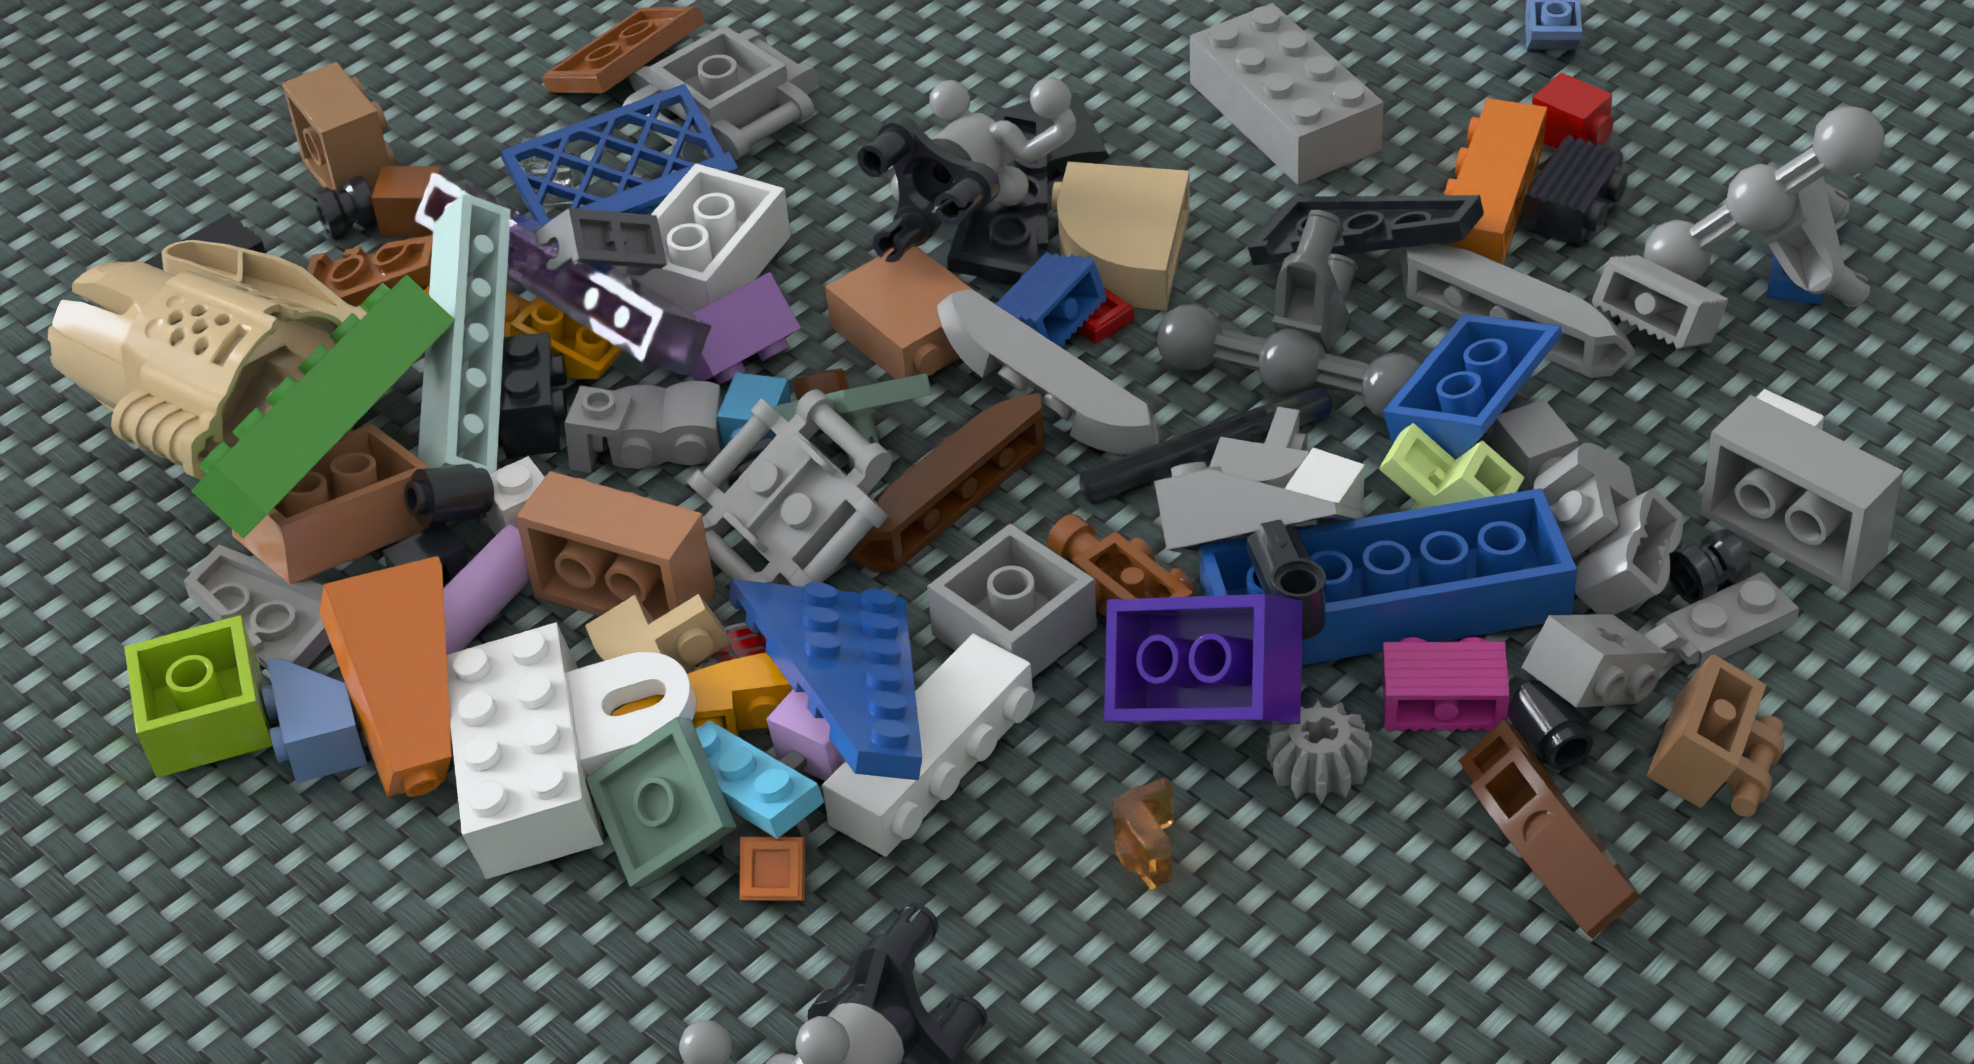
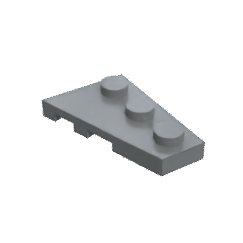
M218 545L183 581L188 596L215 622L241 615L259 663L267 670V660L281 658L308 668L330 644L319 613L323 585L308 579L289 585L262 561L222 545Z

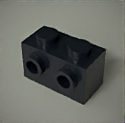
M549 332L504 337L499 428L506 458L561 452L560 422L566 420L568 412L564 389H559V385H567V374L563 353H553Z

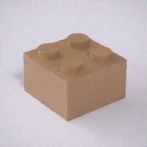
M337 62L283 82L282 86L302 160L322 187H328L332 190L339 188L342 192L346 180L361 175L367 183L371 194H373L382 166H397L395 155L383 137L382 130L387 129L388 125L377 101L369 102L359 79L356 76L350 78Z

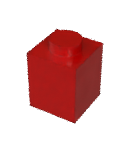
M1561 72L1534 95L1532 99V105L1547 107L1544 144L1558 149L1565 137L1571 135L1574 140L1581 138L1584 143L1590 140L1594 146L1599 143L1602 145L1608 139L1614 124L1613 117H1611L1613 94Z

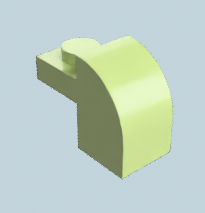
M1414 423L1400 432L1379 467L1386 476L1416 501L1411 510L1515 493L1524 479L1523 475L1483 440L1457 459H1454Z

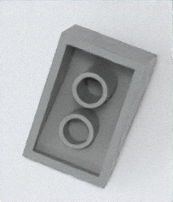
M1205 462L1175 466L1171 468V478L1154 481L1166 549L1168 551L1199 556L1200 545L1247 538L1259 529L1261 523L1280 519L1289 527L1301 529L1363 518L1361 509L1222 472L1221 466L1206 467Z

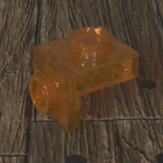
M1161 778L1147 785L1131 788L1125 794L1112 799L1114 847L1118 858L1127 871L1136 870L1149 890L1172 881L1171 845L1169 838L1162 829L1171 826L1174 822L1173 787L1166 778Z

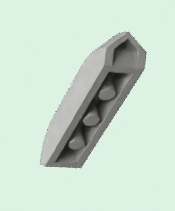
M1428 244L1403 247L1399 251L1402 284L1408 299L1456 320H1459L1463 314L1560 325L1563 335L1545 358L1589 378L1612 376L1635 354L1628 338L1611 320L1591 304L1571 293L1458 247Z
M973 289L951 293L937 305L941 325L950 344L959 357L974 372L983 378L1001 367L997 373L998 376L1023 393L1030 386L1045 397L1041 404L1062 420L1067 422L1074 415L1075 418L1069 436L1099 450L1127 455L1159 443L1160 437L1156 417L1145 402Z

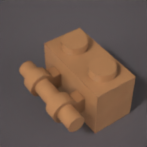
M1712 653L1677 695L1647 777L1699 808H1702L1722 784L1727 782L1731 785V791L1734 795L1731 803L1733 811L1745 817L1754 815L1758 804L1764 802L1768 797L1772 785V777L1769 771L1771 766L1779 762L1785 746L1784 739L1781 736L1784 724L1779 718L1764 716L1760 721L1755 719L1766 684Z

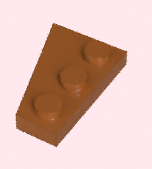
M433 235L388 242L376 253L367 255L361 247L346 249L342 255L344 258L330 260L326 253L311 255L307 271L343 301L354 307L360 306L382 283L391 290L406 274L425 290L430 285Z

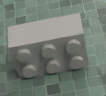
M1750 395L1711 432L1700 515L1850 593L1887 555L1904 471Z

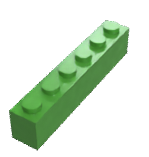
M407 274L391 290L382 283L360 305L367 313L361 320L351 313L329 336L336 345L329 351L320 344L300 364L298 369L305 375L298 382L290 375L285 378L266 398V401L273 407L265 415L256 407L232 432L240 439L232 448L222 441L200 463L199 467L206 475L191 492L243 539L455 321Z

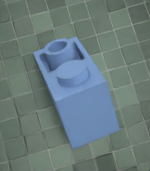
M1526 0V49L1576 50L1582 39L1580 0Z
M281 658L267 660L271 684L261 687L262 696L269 720L279 719L280 726L269 729L278 763L290 761L296 783L367 765L357 718L346 684Z

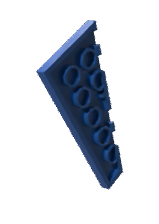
M732 579L729 601L735 609L746 610L745 623L752 633H762L767 639L765 651L795 692H806L809 696L807 708L813 717L825 718L830 725L829 739L853 772L861 775L919 780L922 749L905 598L896 597L894 594L880 589H868L862 593L838 591L835 587L825 583H808L804 587Z

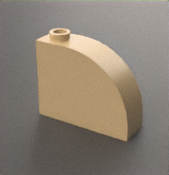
M1068 162L1063 181L1055 182L1052 191V212L1058 213L1060 254L1064 253L1067 257L1072 254L1076 258L1080 255L1084 259L1088 256L1092 258L1096 264L1103 287L1134 308L1167 311L1190 214L1189 171Z

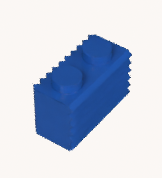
M1046 252L994 304L1056 345L1064 346L1065 339L1070 340L1071 333H1076L1077 327H1082L1083 321H1088L1089 315H1094V310L1100 309V303L1106 302L1107 295L1092 258L1088 256L1084 259L1081 255L1076 258L1072 254L1067 257L1064 253L1061 256L1057 253L1051 255Z

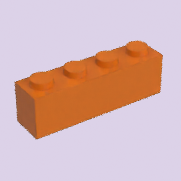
M1487 98L1480 118H1471L1467 133V147L1469 148H1460L1455 168V177L1457 179L1449 178L1445 195H1480L1484 215L1464 240L1441 245L1462 248L1504 265L1524 207V196L1530 189L1544 148L1547 107Z

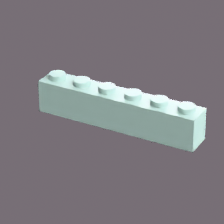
M463 192L434 224L429 296L452 316L455 321L425 351L418 458L431 468L469 463L475 468L486 469L490 474L497 470L511 209Z

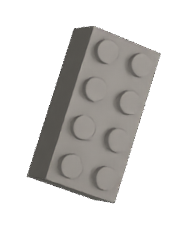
M1273 3L1255 8L1253 11L1190 35V83L1297 185L1382 151L1384 102Z

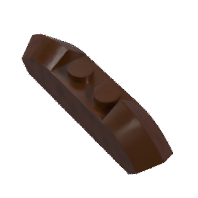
M1041 394L1015 397L989 407L960 427L954 434L947 436L937 448L916 465L907 468L900 478L874 498L889 517L878 529L873 525L849 552V556L873 573L897 571L1045 447Z

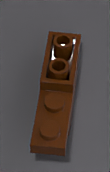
M1505 720L1499 723L1458 760L1473 781L1470 787L1487 812L1542 883L1592 939L1595 938L1641 898V895L1585 817L1568 803L1518 731Z

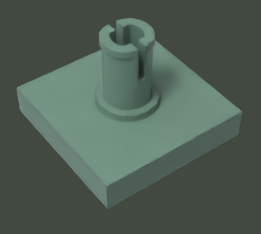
M927 373L825 395L832 400L833 410L870 444H879L873 413L878 412L877 407L931 395ZM800 400L776 405L775 409L786 420L790 421L796 414V407ZM848 455L849 469L855 467V460Z
M675 717L585 778L630 887L645 888L737 828L690 718Z

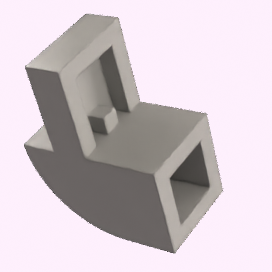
M1277 407L1265 444L1220 437L1209 467L1221 466L1224 473L1284 489L1309 454V451H1307L1308 436L1307 434L1299 433L1300 410Z
M1583 443L1540 474L1534 481V489L1542 488L1573 558L1618 528L1615 507L1637 496L1630 467L1604 448L1593 443Z

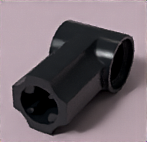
M1281 519L1261 523L1259 529L1247 537V554L1265 594L1303 601L1302 640L1312 638L1319 634L1325 625V571L1320 565L1311 561L1296 527L1285 525Z

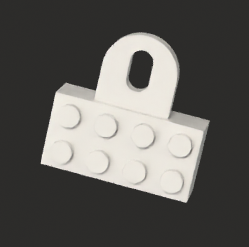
M557 622L447 655L450 728L462 836L485 878L489 879L604 844L600 813L585 778L675 717L693 720L696 710V695L686 671L676 660L660 653L637 652L578 669ZM653 695H665L659 703L651 707L620 716H610L617 707Z

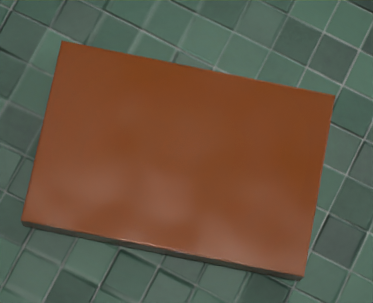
M695 6L640 8L543 74L544 76L541 79L548 93H605L703 25L705 19L700 8Z

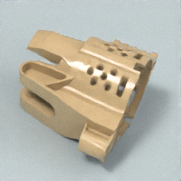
M186 240L168 245L162 250L163 270L143 262H107L87 270L72 283V292L89 299L104 309L84 302L61 300L55 313L53 324L48 329V341H50L52 356H50L53 367L113 412L111 427L113 433L119 439L136 444L143 450L152 451L159 457L169 459L172 463L183 466L186 474L202 479L206 473L199 467L200 463L222 441L232 448L240 440L232 433L237 426L256 407L265 415L273 407L266 401V398L289 375L298 382L305 375L298 367L320 344L330 351L336 343L329 336L351 313L360 320L367 313L360 306L354 307L347 304L303 267L285 259L228 244ZM423 354L415 361V363H417L422 358ZM391 387L385 392V394L391 391Z

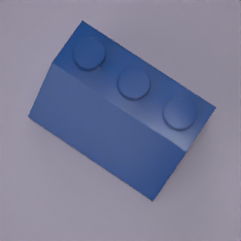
M1463 314L1383 410L1392 445L1400 432L1414 423L1454 459L1460 457L1484 435L1563 335L1561 326Z

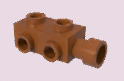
M1069 514L1061 518L1052 527L1048 535V549L1094 578L1096 610L1106 618L1107 600L1194 597L1195 595L1194 586L1187 574L1179 568H1173L1167 572L1155 562L1151 548L1140 538L1136 537L1131 541H1127L1115 531L1106 538L1099 540L1096 537L1094 527L1076 514Z

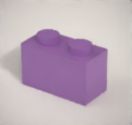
M768 272L666 328L694 381H705L714 377L717 384L720 385L732 379L735 373L746 371L742 360L757 353L761 361H764L788 348L789 344L785 337L801 327L771 272Z

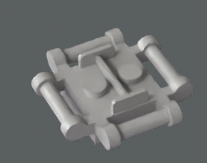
M724 25L715 31L706 30L698 34L690 45L650 67L644 65L629 75L635 93L625 100L623 106L686 84L717 142L721 145L724 153L730 152L735 161L748 154L750 146L793 121L801 123L814 115V106L808 94L817 87L819 73L806 63L798 64L767 44L766 37L756 30L748 29L738 34ZM680 103L667 107V109L680 118L686 120L687 115ZM778 103L781 104V106L770 112L771 107ZM659 112L658 120L679 126ZM691 126L690 130L696 132L694 127ZM655 132L671 143L674 148L677 141L676 138ZM685 142L679 156L686 161H694L701 156L705 148Z
M818 389L807 392L800 399L796 407V414L790 421L786 420L776 409L761 398L750 410L754 415L703 472L698 469L687 481L698 494L713 506L705 516H702L709 557L731 580L786 585L789 582L792 586L804 587L808 583H823L873 525L878 529L889 517L868 493L889 470L892 456L880 444H870L833 410L832 400ZM819 428L855 460V467L848 475L809 440ZM772 430L777 436L725 493L720 488L722 483L764 436ZM731 526L770 562L762 571L755 572L722 539Z

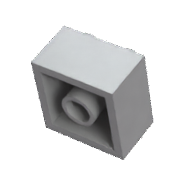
M1012 524L1007 525L927 586L933 636L956 651L972 634H975L1030 662L1032 679L1097 628L1094 578Z

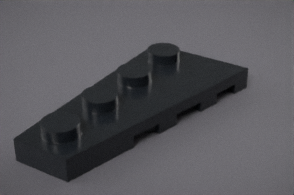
M997 107L993 118L995 122L1003 120L1015 124L1028 141L1046 130V119L1038 114ZM1047 155L1034 162H1022L1015 159L1007 164V166L1019 168L1026 175L1029 188L1025 199L1020 204L1009 207L1000 205L992 200L984 208L971 211L958 224L947 257L948 271L1016 284L1021 276L1048 252Z
M1480 195L1293 197L1250 244L1248 250L1253 266L1283 262L1284 258L1292 253H1296L1311 210L1325 211L1339 218L1341 225L1330 253L1339 255L1436 243H1456L1464 240L1484 215Z

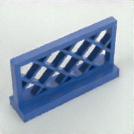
M686 84L501 150V159L538 229L555 218L548 219L542 208L547 193L573 201L570 208L651 215L695 165L678 158L685 142L703 147L709 154L710 159L697 164L738 174V166L730 152L724 154ZM678 103L681 104L687 115L683 127L657 119L661 109ZM627 122L644 129L637 144L611 136L615 126ZM691 126L694 127L696 132L690 130ZM651 131L677 139L671 155L645 147ZM582 139L598 146L591 161L565 153L569 143ZM606 148L631 155L625 172L599 164ZM536 156L551 161V164L543 179L523 172L519 162ZM639 159L665 167L662 176L652 181L633 176ZM559 165L585 173L578 190L553 182ZM593 176L619 184L616 193L606 198L586 192ZM532 188L539 190L537 196ZM558 242L544 246L549 259H554L558 255Z

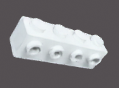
M972 634L915 691L922 749L919 780L855 774L845 761L822 784L828 825L885 857L903 839L911 838L919 829L923 818L940 800L948 799L957 789L961 778L978 761H984L990 756L997 741L1014 723H1020L1028 716L1035 699L1030 662Z

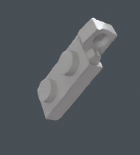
M1760 572L1667 615L1655 624L1656 628L1645 633L1643 636L1667 652L1657 670L1658 672L1682 661L1687 665L1695 664L1700 669L1712 653L1723 659L1794 626V623L1797 622L1799 608L1763 572Z

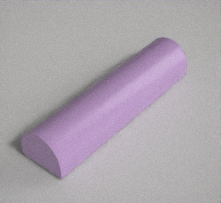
M510 524L504 527L443 588L447 655L464 650L530 582L518 528Z

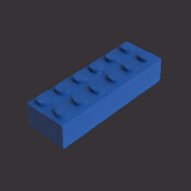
M1542 488L1297 529L1311 561L1320 565L1325 571L1326 576L1325 625L1323 630L1316 636L1302 640L1301 665L1382 652L1383 642H1399L1410 637L1420 638L1426 642H1440L1545 624L1549 615H1573L1577 568ZM1247 538L1199 546L1200 596L1265 594L1247 554Z

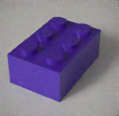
M1268 594L1107 600L1104 721L1141 726L1300 724L1303 601Z

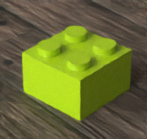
M241 615L124 646L136 734L156 778L273 746L269 730L271 728L261 691L263 681L260 664Z

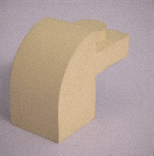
M699 594L657 620L651 616L634 595L585 625L593 646L603 661L631 653L655 652L673 658L686 671L732 643L725 627Z

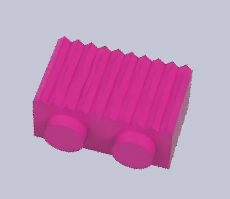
M1415 637L1405 638L1399 642H1383L1382 690L1384 728L1389 732L1396 728L1401 732L1407 729H1411L1414 732L1423 729L1428 732L1433 728L1438 732L1445 728L1450 732L1457 728L1462 732L1469 728L1475 732L1482 728L1489 732L1503 720L1507 722L1509 680L1505 642H1487L1478 637L1465 638L1459 642H1426Z

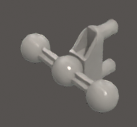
M1846 105L1829 111L1815 128L1813 147L1781 168L1756 164L1742 169L1729 184L1727 204L1696 224L1674 219L1658 225L1646 239L1643 257L1690 281L1696 282L1710 266L1712 248L1744 228L1745 230L1762 233L1764 243L1769 245L1786 274L1799 287L1811 294L1827 293L1832 295L1848 307L1861 305L1869 296L1870 285L1866 284L1869 281L1863 274L1857 273L1845 266L1835 228V223L1840 222L1849 212L1850 203L1846 201L1848 196L1844 192L1838 191L1825 183L1823 176L1828 172L1854 176L1870 170L1882 156L1885 140L1884 128L1874 114L1864 108Z

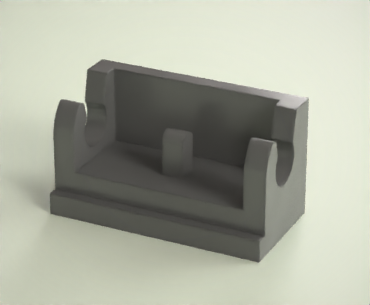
M568 208L536 231L539 245L549 246L557 242L559 243L558 255L547 263V268L550 270H564L573 263L627 266L626 273L628 275L642 276L653 268L662 269L667 265L657 215Z

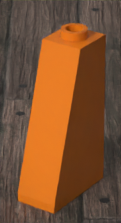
M438 556L323 585L319 613L387 798L406 793L409 797H416L433 791L440 783L445 782L452 757L442 564Z

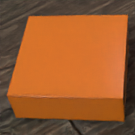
M740 837L739 900L805 901V838Z

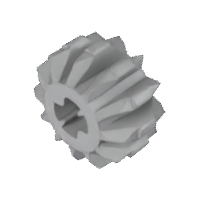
M1316 698L1311 708L1305 709L1301 706L1300 724L1273 725L1270 741L1267 742V761H1270V768L1273 769V776L1276 778L1277 786H1291L1296 799L1308 792L1315 793L1320 803L1323 802L1329 792L1346 798L1351 785L1363 784L1364 777L1367 774L1368 760L1371 759L1372 741L1369 739V733L1365 732V725L1362 723L1361 715H1347L1342 702L1332 708H1325L1321 705L1318 698Z

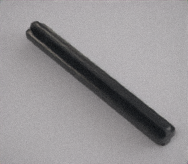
M1320 385L1297 392L1082 471L1079 481L1080 489L1088 502L1100 501L1172 474L1171 468L1175 466L1205 462L1212 459L1220 437L1250 442H1259L1266 439L1277 407L1300 410L1299 426L1330 415L1331 406L1333 405L1331 397L1328 395L1325 387Z

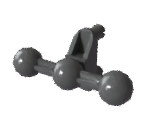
M1311 210L1309 212L1296 253H1292L1284 258L1276 285L1275 313L1272 321L1277 331L1276 333L1270 335L1267 339L1225 330L1218 317L1212 311L1199 304H1182L1166 313L1158 325L1157 346L1160 355L1169 365L1183 372L1201 371L1214 364L1215 361L1259 371L1262 381L1269 389L1283 396H1289L1317 385L1360 395L1363 397L1364 403L1369 410L1384 420L1383 410L1421 365L1420 361L1406 353H1386L1372 361L1371 364L1325 354L1329 353L1331 346L1344 334L1349 319L1345 301L1357 266L1354 260L1346 256L1330 254L1341 222H1339V218L1335 215L1321 210Z

